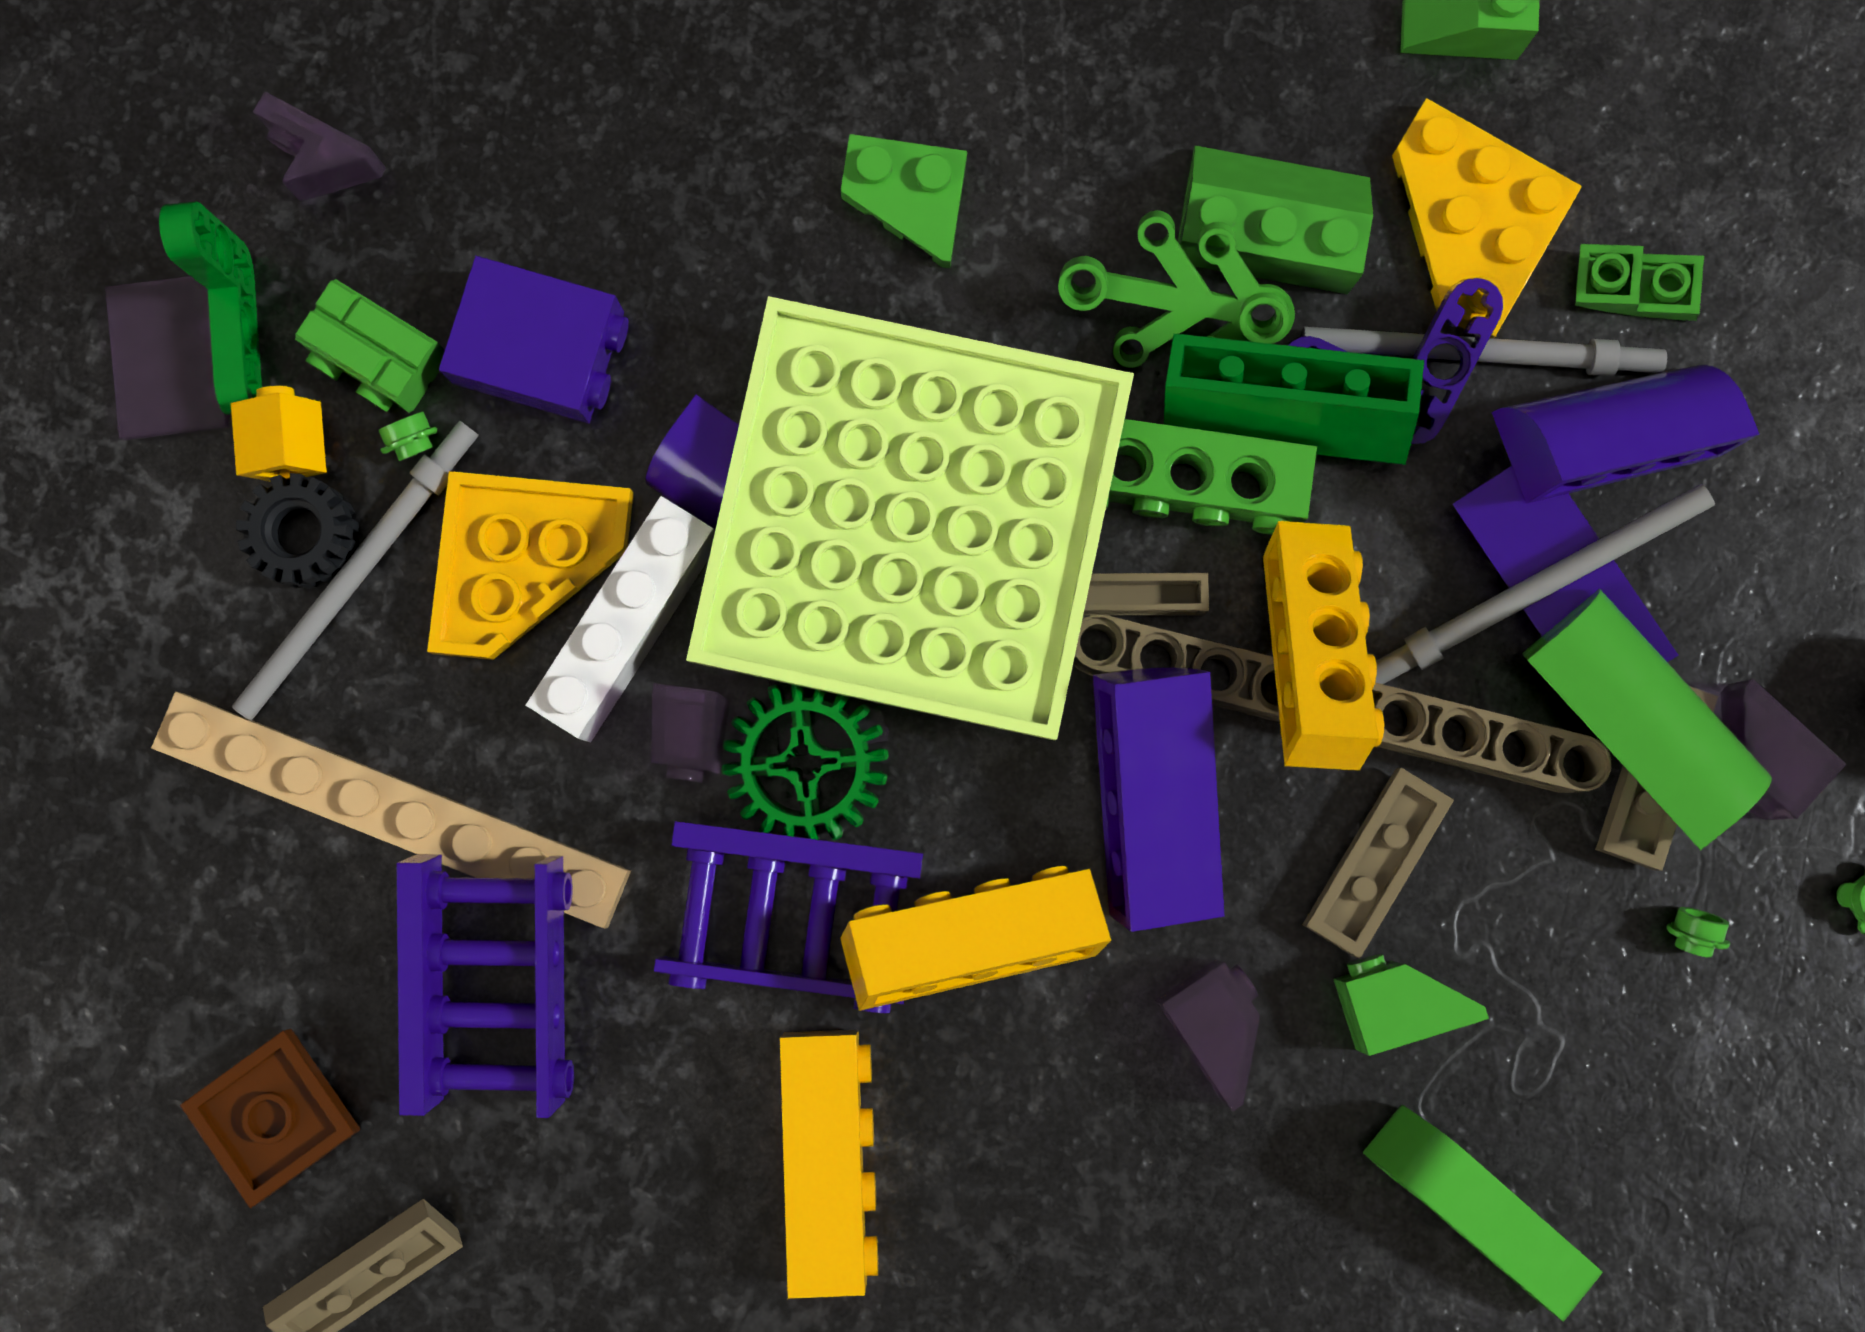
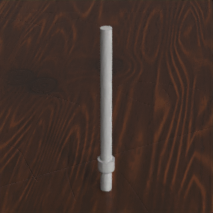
M1304 326L1301 337L1312 336L1320 338L1352 353L1413 357L1425 334ZM1459 336L1471 347L1475 337ZM1489 338L1477 362L1585 368L1588 375L1614 376L1617 371L1663 373L1667 364V351L1654 348L1622 347L1618 340L1591 339L1589 344ZM1439 344L1430 351L1427 358L1460 360V355L1453 346Z
M459 420L430 458L425 454L410 472L414 477L233 703L232 708L249 720H253L433 493L440 495L445 489L449 471L453 469L479 435Z
M1700 484L1431 631L1424 627L1405 637L1406 644L1376 660V683L1385 684L1418 665L1421 670H1424L1444 659L1441 654L1442 652L1715 506L1711 494L1704 484Z

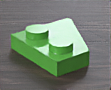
M850 134L841 185V198L864 215L869 214L880 220L886 230L902 241L906 238L932 256V261L940 267L950 268L967 151Z

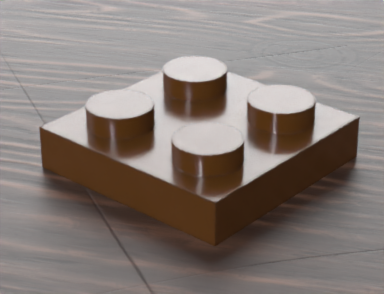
M291 1028L280 1032L180 1104L249 1208L264 1201L361 1130Z

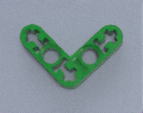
M195 201L164 204L159 214V227L167 256L174 264L208 289L215 394L222 412L225 415H231V403L256 397V390L262 388L255 276L251 255L246 244L201 203Z

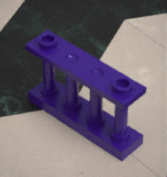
M675 821L672 846L687 848L686 860L692 861L679 957L662 956L655 959L654 972L670 974L668 984L684 988L706 989L707 979L851 997L854 998L853 1009L859 1010L851 980L826 977L839 880L845 881L847 869L871 872L870 884L876 885L873 906L890 905L891 911L894 912L898 909L900 888L906 889L908 877H921L923 853ZM724 853L749 856L747 868L753 869L740 966L703 961L716 865H723ZM785 861L810 864L808 876L814 877L801 974L765 969L778 872L784 873ZM900 1001V1002H896V1003H897V1004H904V1001ZM891 1004L861 1011L890 1013Z
M417 854L397 862L399 1115L424 1116L444 1100V1096L448 1094L449 1090L536 1091V1118H550L565 1102V1098H570L574 1084V1067L572 1060H565L564 910L570 909L573 884L571 874L563 872V856H549L534 864L535 878L449 877L446 871H442V854ZM448 903L535 904V941L450 940L448 934L442 933V909H445ZM448 965L535 966L536 1003L450 1002L448 996H443V971L447 970ZM449 1027L536 1029V1065L451 1064L449 1058H444L443 1034L447 1033Z

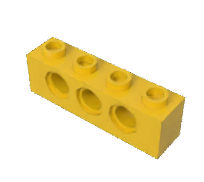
M1278 521L1264 552L1263 563L1284 766L1360 771L1373 747H1378L1381 744L1384 734L1383 712L1381 709L1374 707L1372 692L1377 675L1376 659L1373 654H1367L1365 639L1369 627V607L1366 602H1360L1358 587L1362 576V555L1359 551H1354L1350 526Z

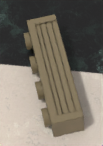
M1208 573L1092 574L1083 616L1094 614L1108 616H1204L1209 611Z

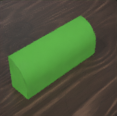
M1600 588L1522 653L1528 662L1700 850L1741 819L1769 788L1772 776Z

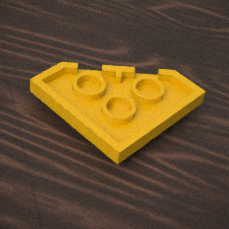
M1426 98L1394 151L1392 158L1398 178L1402 177L1411 207L1408 214L1420 256H1425L1433 284L1431 294L1436 312L1446 293L1453 285L1467 279L1481 278L1488 280L1499 289L1503 298L1501 317L1490 338H1495L1582 186ZM1477 290L1472 296L1461 295L1458 299L1457 304L1465 309L1458 325L1463 329L1466 328L1472 317H1485L1488 308L1481 304V298L1484 293L1480 290Z
M449 471L427 652L436 655L489 660L497 658L623 555L628 547L634 492L630 488Z

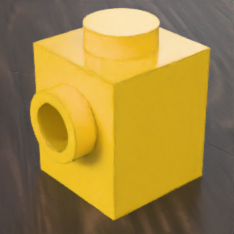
M267 386L257 389L256 397L231 403L237 476L270 481L269 478L277 475L290 479V473L302 474L305 477L327 473L320 401L295 396L294 389L291 387Z

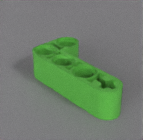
M1401 1104L1363 1151V1154L1423 1202L1562 1322L1566 1320L1603 1273L1463 1148L1406 1106Z

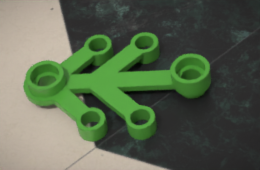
M1158 210L1148 212L1141 218L1138 225V241L1145 250L1155 254L1174 284L1106 272L1105 267L1100 261L1089 256H1079L1071 259L1064 265L1060 273L1059 295L1063 302L1072 309L1079 311L1091 310L1097 307L1105 298L1168 310L1142 328L1126 327L1116 334L1113 344V355L1120 365L1127 368H1135L1142 365L1147 360L1151 351L1171 340L1174 334L1182 333L1205 317L1228 321L1207 337L1273 344L1283 339L1291 330L1295 319L1294 305L1290 296L1278 286L1259 284L1236 250V238L1233 229L1223 222H1212L1201 230L1198 239L1199 252L1205 261L1218 265L1236 296L1210 291L1176 240L1173 219L1169 214ZM1161 223L1167 228L1168 234L1165 238L1155 241L1146 236L1145 229L1150 224ZM1221 234L1228 239L1229 244L1220 252L1211 251L1205 245L1210 236ZM1079 271H1088L1095 277V282L1093 285L1083 288L1077 286L1072 277ZM1266 304L1274 308V315L1266 321H1259L1252 316L1253 310L1259 305ZM1134 339L1141 343L1143 348L1135 355L1125 354L1120 348L1121 344L1126 340Z

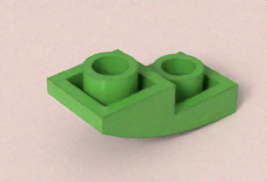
M1580 245L1575 306L1631 316L1697 321L1700 314L1704 256L1643 254L1644 246Z

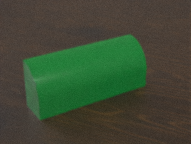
M1174 334L1165 385L1164 425L1317 446L1316 455L1406 465L1419 415L1424 360Z

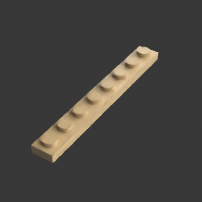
M174 693L151 749L415 854H442L443 865L475 878H535L534 864L549 856H563V872L571 874L573 884L571 906L569 910H564V913L604 929L609 927L631 872L628 869L184 693Z

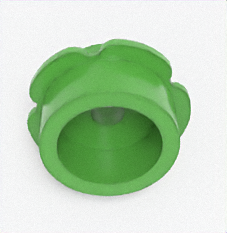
M424 412L411 415L378 430L386 446L380 450L383 454L395 451L399 461L405 460L433 448L429 436L437 433V428L435 426L430 427Z
M1679 907L1675 921L1667 924L1666 927L1669 933L1676 936L1674 945L1677 948L1697 956L1712 957L1715 948L1728 949L1730 946V942L1725 940L1730 923L1709 912L1689 907Z

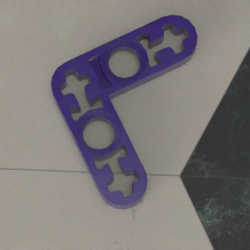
M1481 278L1462 280L1450 288L1412 358L1424 360L1422 382L1430 387L1446 389L1447 391L1442 402L1436 396H1429L1423 408V413L1430 417L1429 424L1426 428L1415 427L1412 444L1426 443L1435 438L1442 429L1501 317L1503 310L1502 295L1499 289L1488 280ZM1477 290H1480L1484 293L1481 298V304L1488 308L1485 317H1472L1463 332L1475 335L1471 347L1459 336L1441 333L1440 331L1445 321L1452 328L1458 327L1465 311L1462 306L1457 304L1461 295L1472 296ZM1312 336L1297 337L1286 344L1287 346L1305 348L1312 346L1316 349L1347 352L1327 341ZM1439 344L1453 346L1460 355L1459 369L1448 379L1441 380L1435 378L1427 368L1428 354Z

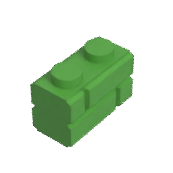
M337 279L330 281L316 302L315 310L310 311L295 334V340L310 351L305 360L308 364L335 381L339 379L343 372L357 380L361 384L356 393L385 412H388L393 403L408 413L414 411L427 391L428 384L439 373V367L445 349L437 341Z

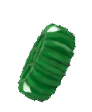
M778 684L769 686L768 695L773 704L771 708L768 709L757 697H752L747 701L749 710L757 717L756 721L752 723L745 717L736 716L731 722L732 726L746 734L744 741L726 739L723 743L724 750L741 754L740 762H730L722 765V774L727 776L741 774L743 783L730 788L727 794L730 799H737L748 792L753 802L744 807L740 812L744 820L752 818L759 809L768 815L760 825L759 832L770 833L777 821L785 824L782 835L796 837L797 827H805V838L819 840L818 825L825 824L831 838L837 840L843 835L838 817L843 815L850 824L858 827L863 823L864 819L861 813L853 806L855 802L859 801L870 808H875L879 802V798L874 793L864 788L867 782L875 785H885L887 781V774L881 771L870 770V762L887 760L889 757L888 749L877 748L869 750L867 741L882 735L883 729L881 725H873L862 731L857 722L869 714L870 708L863 704L850 715L843 709L850 700L848 696L837 694L834 703L825 700L828 692L814 689L813 698L806 697V687L792 684L793 699L786 700L783 690ZM810 711L824 714L836 721L846 731L854 748H828L822 745L816 738L814 725L811 724ZM791 712L793 727L790 728L791 740L787 750L779 754L756 757L760 739L766 729L777 718ZM802 730L804 744L808 745L810 755L820 756L821 759L837 758L835 761H825L821 769L815 767L812 770L815 777L808 781L809 792L807 790V779L803 778L801 768H791V765H775V763L786 762L790 759V755L796 756L799 754L796 746L803 743ZM856 766L854 781L848 793L834 805L820 810L818 796L820 795V780L823 774L832 770ZM759 776H782L790 780L795 787L797 801H800L801 811L785 807L773 799L765 790Z

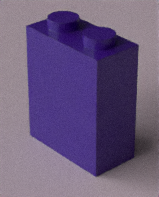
M475 255L439 371L454 385L590 424L594 408L601 410L607 400L611 376L606 374V369L612 351L619 353L624 345L629 321L627 317H623L624 310L615 295Z

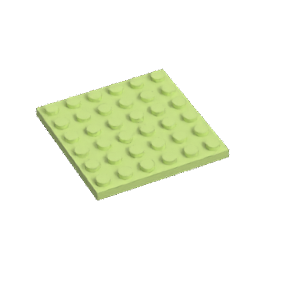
M768 296L686 661L1056 741L1134 373Z

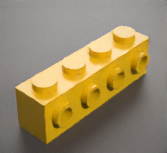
M1057 866L1034 874L1032 876L1033 881L1011 886L1009 879H997L975 887L974 894L952 899L951 893L944 891L923 896L914 902L915 907L892 912L890 905H877L858 911L854 914V920L848 922L840 939L859 1011L1097 956L1111 941V937L1090 869L1069 873L1067 866Z
M858 1029L784 1032L780 1037L788 1299L865 1296L867 1276H878L877 1236L865 1237V1211H876L875 1172H863L862 1147H874L873 1108H861L860 1083H872L871 1045H859Z

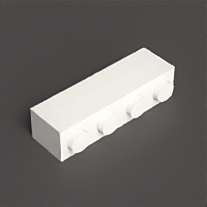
M660 496L525 706L576 738L591 743L708 561L715 530Z

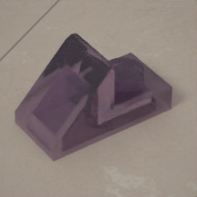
M264 92L253 111L270 130L266 138L283 151L295 156L282 182L298 200H309L379 179L386 169L367 145L267 92Z

